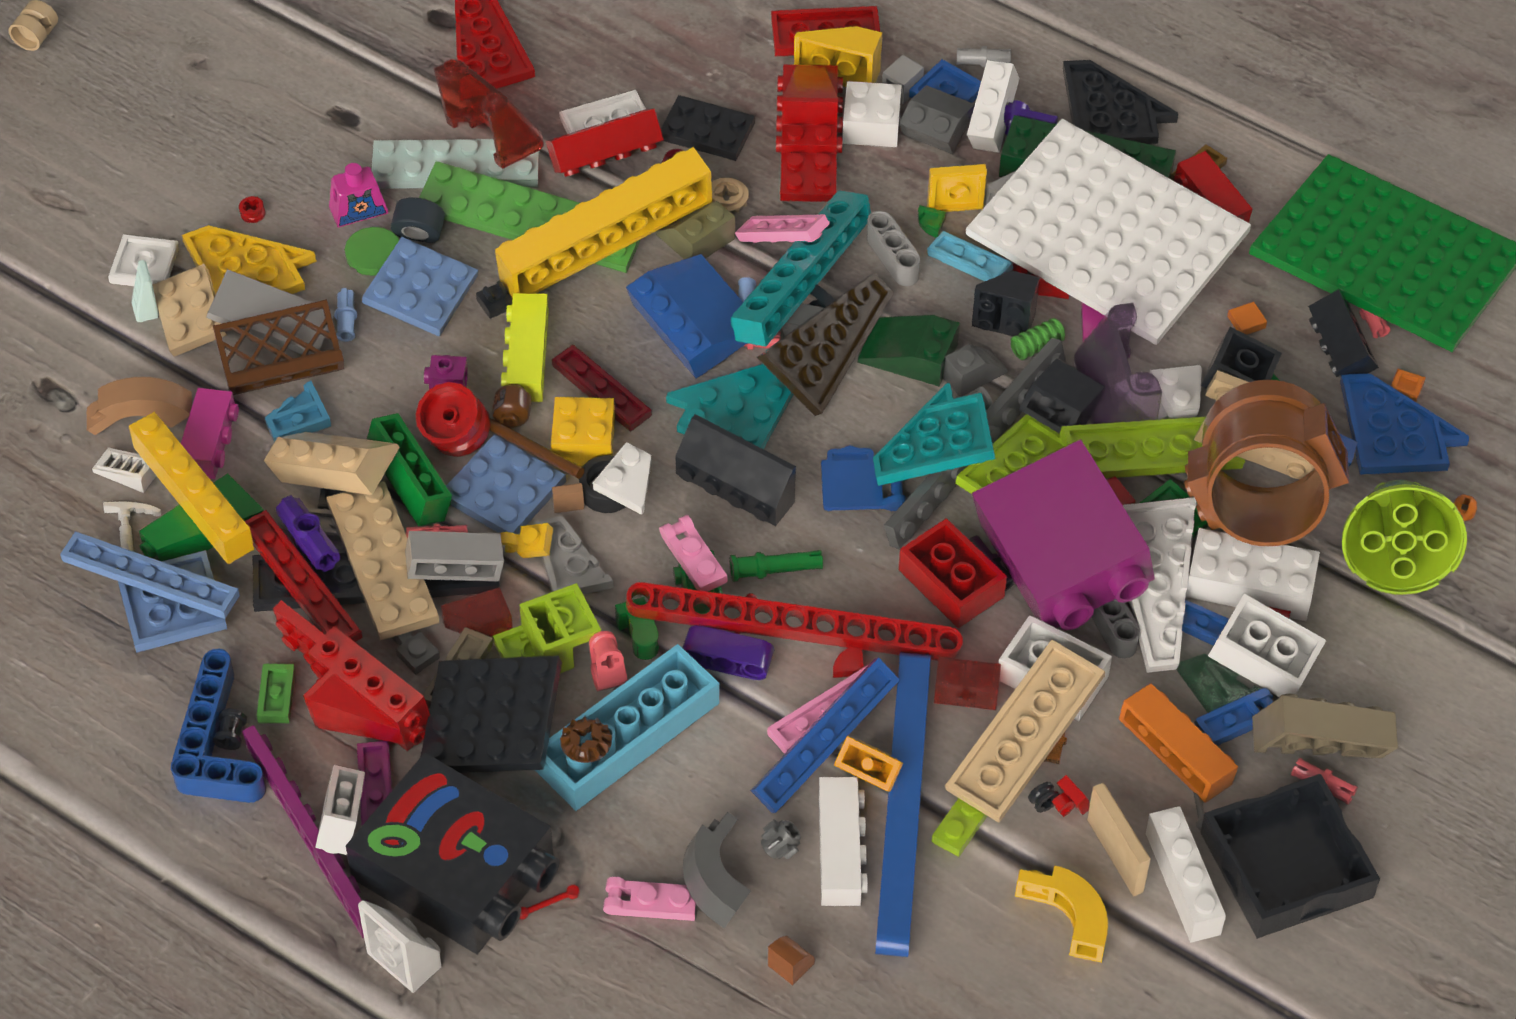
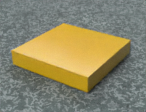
M986 164L930 168L927 207L945 212L983 209L987 175Z

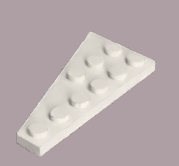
M1195 497L1123 505L1150 549L1155 579L1149 582L1147 590L1141 596L1129 601L1132 615L1140 628L1139 643L1147 673L1175 670L1179 665L1183 632L1182 624L1186 604L1185 596L1191 556V539L1194 528Z

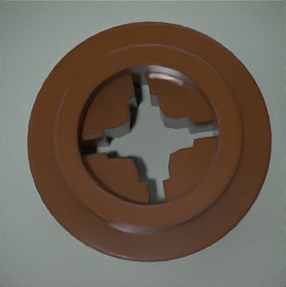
M586 716L578 721L572 719L570 725L563 727L560 738L561 748L566 756L574 761L581 763L594 762L603 758L608 753L612 744V735L608 725L602 724L598 717L595 720L588 719ZM591 732L592 740H586L580 747V736L585 737L587 733Z

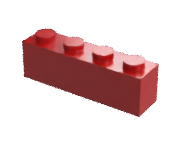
M650 108L545 142L555 173H564L566 177L580 173L579 167L588 164L590 168L605 165V159L615 156L616 160L632 156L631 151L638 148L641 149V152L657 148V142L664 139L655 109Z

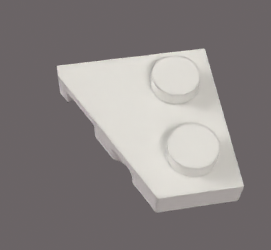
M626 442L595 479L593 490L642 515L645 510V497L648 490V478L652 463L651 455Z

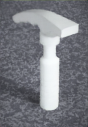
M127 501L103 502L104 513H118V519L121 521V526L119 527L121 548L133 552L132 527L129 525L130 513L144 512L145 514H153V516H161V509L148 504Z

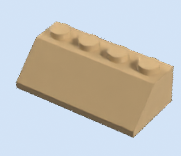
M302 432L277 437L264 462L282 483L373 495L397 453L399 446L396 443Z

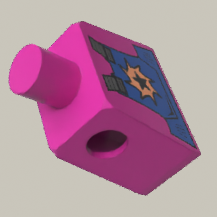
M350 163L345 167V173L334 175L331 178L329 208L337 228L388 214V209L370 167L361 168L357 163Z

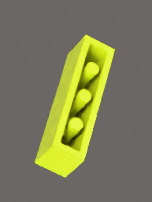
M513 293L512 305H507L506 311L507 322H511L510 327H505V344H509V350H503V367H507V372H502L501 387L508 384H518L529 392L532 402H543L549 316L548 294Z

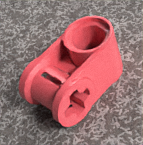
M600 631L594 634L589 640L591 674L597 692L621 686L628 681L624 657L622 652L618 650L615 635L609 631Z

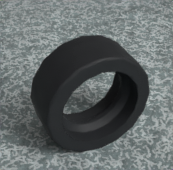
M598 456L589 460L582 467L584 468V474L579 479V483H582L584 504L593 511L614 513L626 508V506L590 488V482L600 475L615 456Z

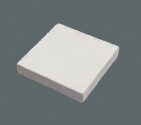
M123 234L108 276L109 282L112 284L134 286L138 261L144 260L147 263L152 285L168 279L179 250L178 241Z

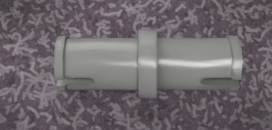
M982 46L981 49L957 48V65L970 64L985 67L987 60L1011 63V49H987V46Z

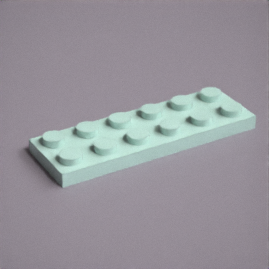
M539 139L374 140L372 173L379 189L424 188L435 162L438 161L524 187H538Z

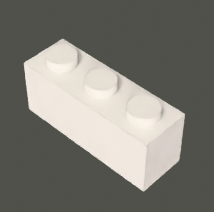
M337 765L333 766L315 848L323 849L332 854L341 853L347 855L345 845L351 840L354 833L365 772Z

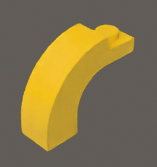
M1054 865L1052 876L1045 875L1037 870L1027 871L1020 869L1015 896L1051 904L1062 910L1068 916L1073 926V937L1069 955L1102 963L1108 932V918L1104 903L1092 885L1071 870Z

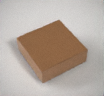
M582 483L552 487L554 513L584 509Z

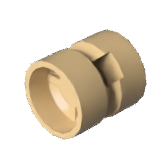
M31 0L9 27V35L21 48L35 51L58 23V16L53 8L45 2Z

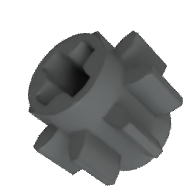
M773 819L763 828L765 833L761 835L763 838L761 845L770 857L781 859L784 856L788 860L799 851L797 846L800 844L801 835L798 828L792 822L781 820L778 823Z

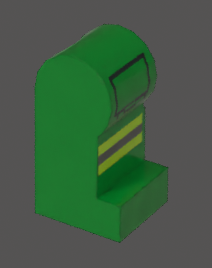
M645 597L632 600L637 605L647 603ZM626 602L616 604V623L619 630L628 628L632 638L633 654L642 660L654 658L659 651V634L654 620L632 616L626 608Z

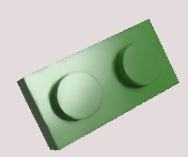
M263 664L257 708L258 723H290L295 679L294 664Z

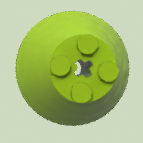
M1407 480L1379 483L1374 488V491L1361 500L1350 512L1342 532L1344 558L1353 574L1356 573L1366 582V585L1373 589L1398 595L1420 593L1439 585L1441 579L1458 568L1467 545L1465 523L1457 507L1443 494L1422 486L1417 482Z

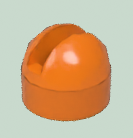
M1466 494L1458 496L1453 504L1461 513L1463 520L1473 519L1477 511V501L1474 497ZM1463 504L1468 505L1467 510L1461 509Z

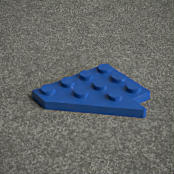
M1348 374L1341 376L1340 385L1352 440L1357 441L1355 455L1360 475L1448 471L1450 462L1446 447L1468 445L1469 436L1374 375Z

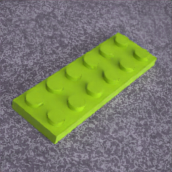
M1206 417L1062 426L1059 434L1064 447L1081 439L1105 478L1186 473L1185 465L1188 464V451L1202 447V443L1195 441L1194 438ZM1235 456L1221 470L1242 469L1246 461L1241 457Z

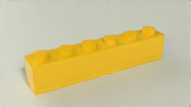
M155 411L129 425L135 450L226 563L230 564L253 551L254 546L249 526Z

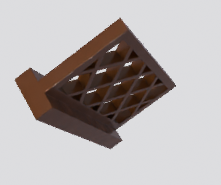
M327 299L213 325L228 390L233 392V395L344 370V359L339 347ZM323 309L325 319L320 327L306 320L311 311ZM291 317L298 321L291 334L278 327L282 318ZM262 323L270 328L263 340L249 333L253 325ZM302 324L316 331L309 344L295 337ZM326 325L328 327L329 333L323 330ZM234 330L241 334L235 346L232 347L223 342L220 332ZM274 331L288 338L281 350L267 344ZM321 334L331 340L333 349L320 351L313 347ZM245 338L259 345L252 357L238 350ZM291 341L306 348L301 357L292 358L284 353ZM263 347L277 355L271 364L264 365L256 360ZM225 349L230 351L228 356H226ZM235 354L248 361L243 370L231 373L229 362Z

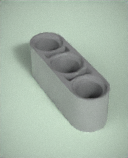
M880 210L872 212L868 216L867 222L868 244L898 284L902 286L914 285L919 280V253L888 212Z

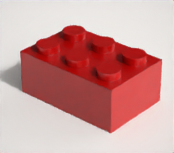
M947 518L900 548L898 570L958 629L1005 596L1007 576Z

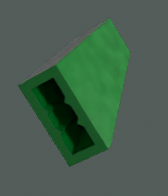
M228 473L213 482L244 521L264 511ZM180 504L139 531L142 542L139 546L144 556L161 562L214 548Z

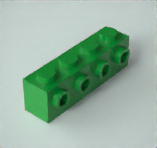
M399 413L372 418L366 440L398 444L399 449L387 468L385 475L417 525L424 526L445 521L451 505L452 494Z

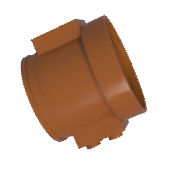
M1258 380L1233 388L1221 396L1212 406L1203 426L1202 447L1188 451V464L1185 465L1187 480L1184 481L1189 497H1195L1198 503L1196 508L1200 519L1207 521L1211 530L1222 528L1235 539L1251 545L1280 546L1299 540L1310 533L1325 515L1329 503V490L1349 483L1348 451L1325 403L1321 404L1311 393L1294 384L1277 380ZM1268 447L1296 453L1314 467L1309 474L1296 482L1269 488L1241 483L1221 470L1228 461L1243 452Z

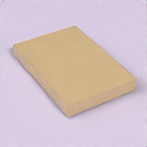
M1101 783L1093 786L1087 821L1134 897L1144 892L1151 858L1106 785Z

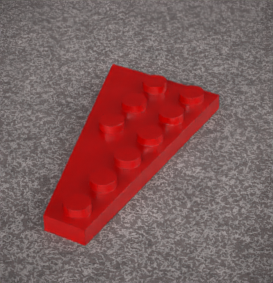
M455 0L459 100L535 77V69L498 0Z

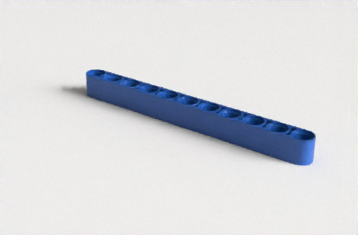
M900 652L898 670L900 681L897 683L891 756L903 762V765L891 791L888 792L875 952L877 955L908 957L931 662V655Z

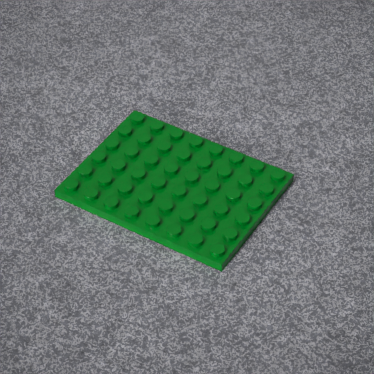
M1329 154L1253 242L1249 251L1250 255L1324 291L1333 293L1339 289L1349 303L1452 353L1516 269L1515 241Z

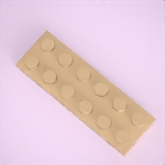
M385 481L379 482L373 495L343 492L327 497L328 507L380 641L440 623L439 615L425 580L408 579L405 556L408 538Z
M1051 640L945 785L946 790L1000 823L1103 680L1105 671L1056 641Z

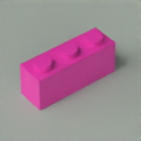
M198 388L181 444L209 479H215L218 468H223L224 448L226 444L229 445L231 442V425L233 421L236 422L238 419L239 406L235 404L233 392Z

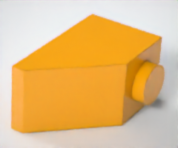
M848 736L834 763V766L888 792L891 791L903 765V762L888 753Z

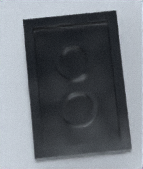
M678 95L661 127V132L665 142L687 148L694 147L695 150L736 161L755 124V116Z

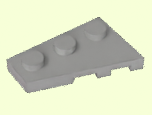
M563 516L533 522V525L548 523L553 527L550 555L542 556L552 592L575 583L578 584L583 594L614 588L612 578L600 568L598 560L586 550L580 537Z

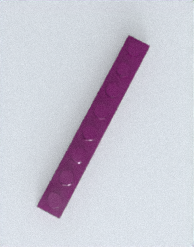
M254 725L242 730L246 748L254 761L261 767L266 781L360 935L364 938L358 904L362 901L358 895L361 892L355 878L352 875L346 876L343 871L346 867L339 853L332 854L323 849L315 848L319 829L314 823L316 821L314 812L308 803L303 805L299 798L302 796L295 781L287 780L285 765L280 757H273L271 753L273 748L266 734L260 735Z

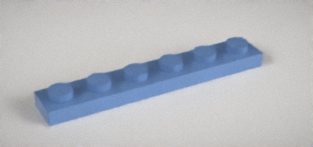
M76 531L60 554L62 561L223 619H226L240 596L238 588Z

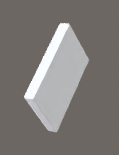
M633 90L560 111L559 117L567 134L646 108L637 91Z

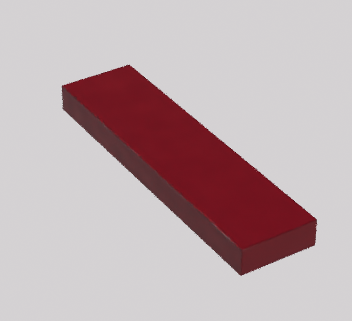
M574 344L551 359L552 366L589 398H614L615 420L630 432L652 416V410Z

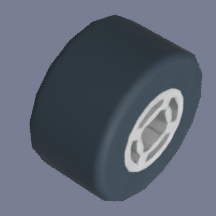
M415 197L403 198L396 203L391 230L399 238L404 237L412 241L435 243L440 239L445 212L440 206L429 200Z

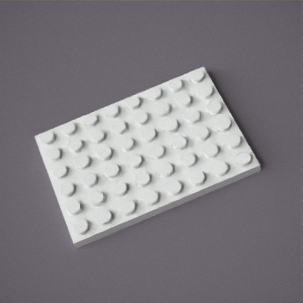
M1061 119L968 225L966 235L1157 345L1250 232L1251 224L1068 121Z

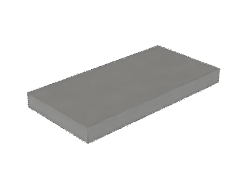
M227 269L206 318L222 324L313 302ZM323 309L311 311L306 320L320 327L325 319ZM330 309L331 317L333 320L335 311ZM285 317L281 319L278 327L291 334L298 321L291 317ZM259 323L253 325L249 333L263 339L270 328ZM302 324L295 337L309 344L316 331ZM326 325L323 330L328 332V327ZM274 331L268 342L283 347L288 338ZM320 334L313 347L320 350L325 336ZM291 341L287 349L302 354L306 348Z

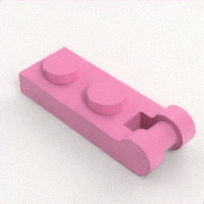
M689 515L678 518V522L670 525L667 523L659 527L663 540L697 590L708 592L727 583V574L695 529ZM684 533L686 537L678 540L676 536Z
M610 877L607 879L606 891L608 892V897L605 898L603 910L607 914L695 921L696 903L686 885L625 881L620 877ZM621 895L631 896L630 901H623Z

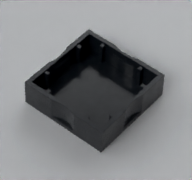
M1321 774L1280 787L1265 796L1244 799L1205 812L1200 833L1257 939L1375 897L1380 877L1359 840L1355 838L1347 827L1342 810Z

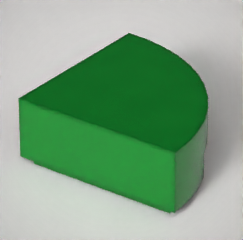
M919 205L918 223L920 227L930 236L937 238L945 221L946 212Z

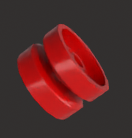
M446 382L434 386L424 394L416 410L417 427L422 435L437 450L447 456L461 457L469 455L480 448L488 437L491 426L489 412L473 392L462 384Z

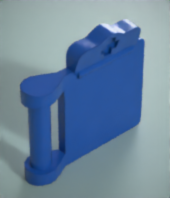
M846 446L842 449H830L827 452V460L821 461L823 508L826 511L885 509L896 512L907 498L903 495L902 481L891 483V496L883 498L882 485L878 486L875 475L874 452L870 448Z

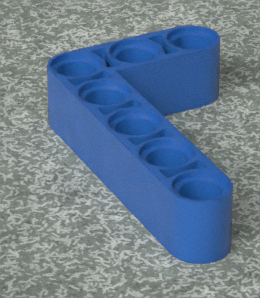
M220 648L209 650L202 658L171 762V772L176 789L180 793L252 803L259 801L266 792L261 767L251 761L212 757L215 746L213 737L218 732L221 722L219 720V713L226 708L234 681V671L230 655L227 651Z

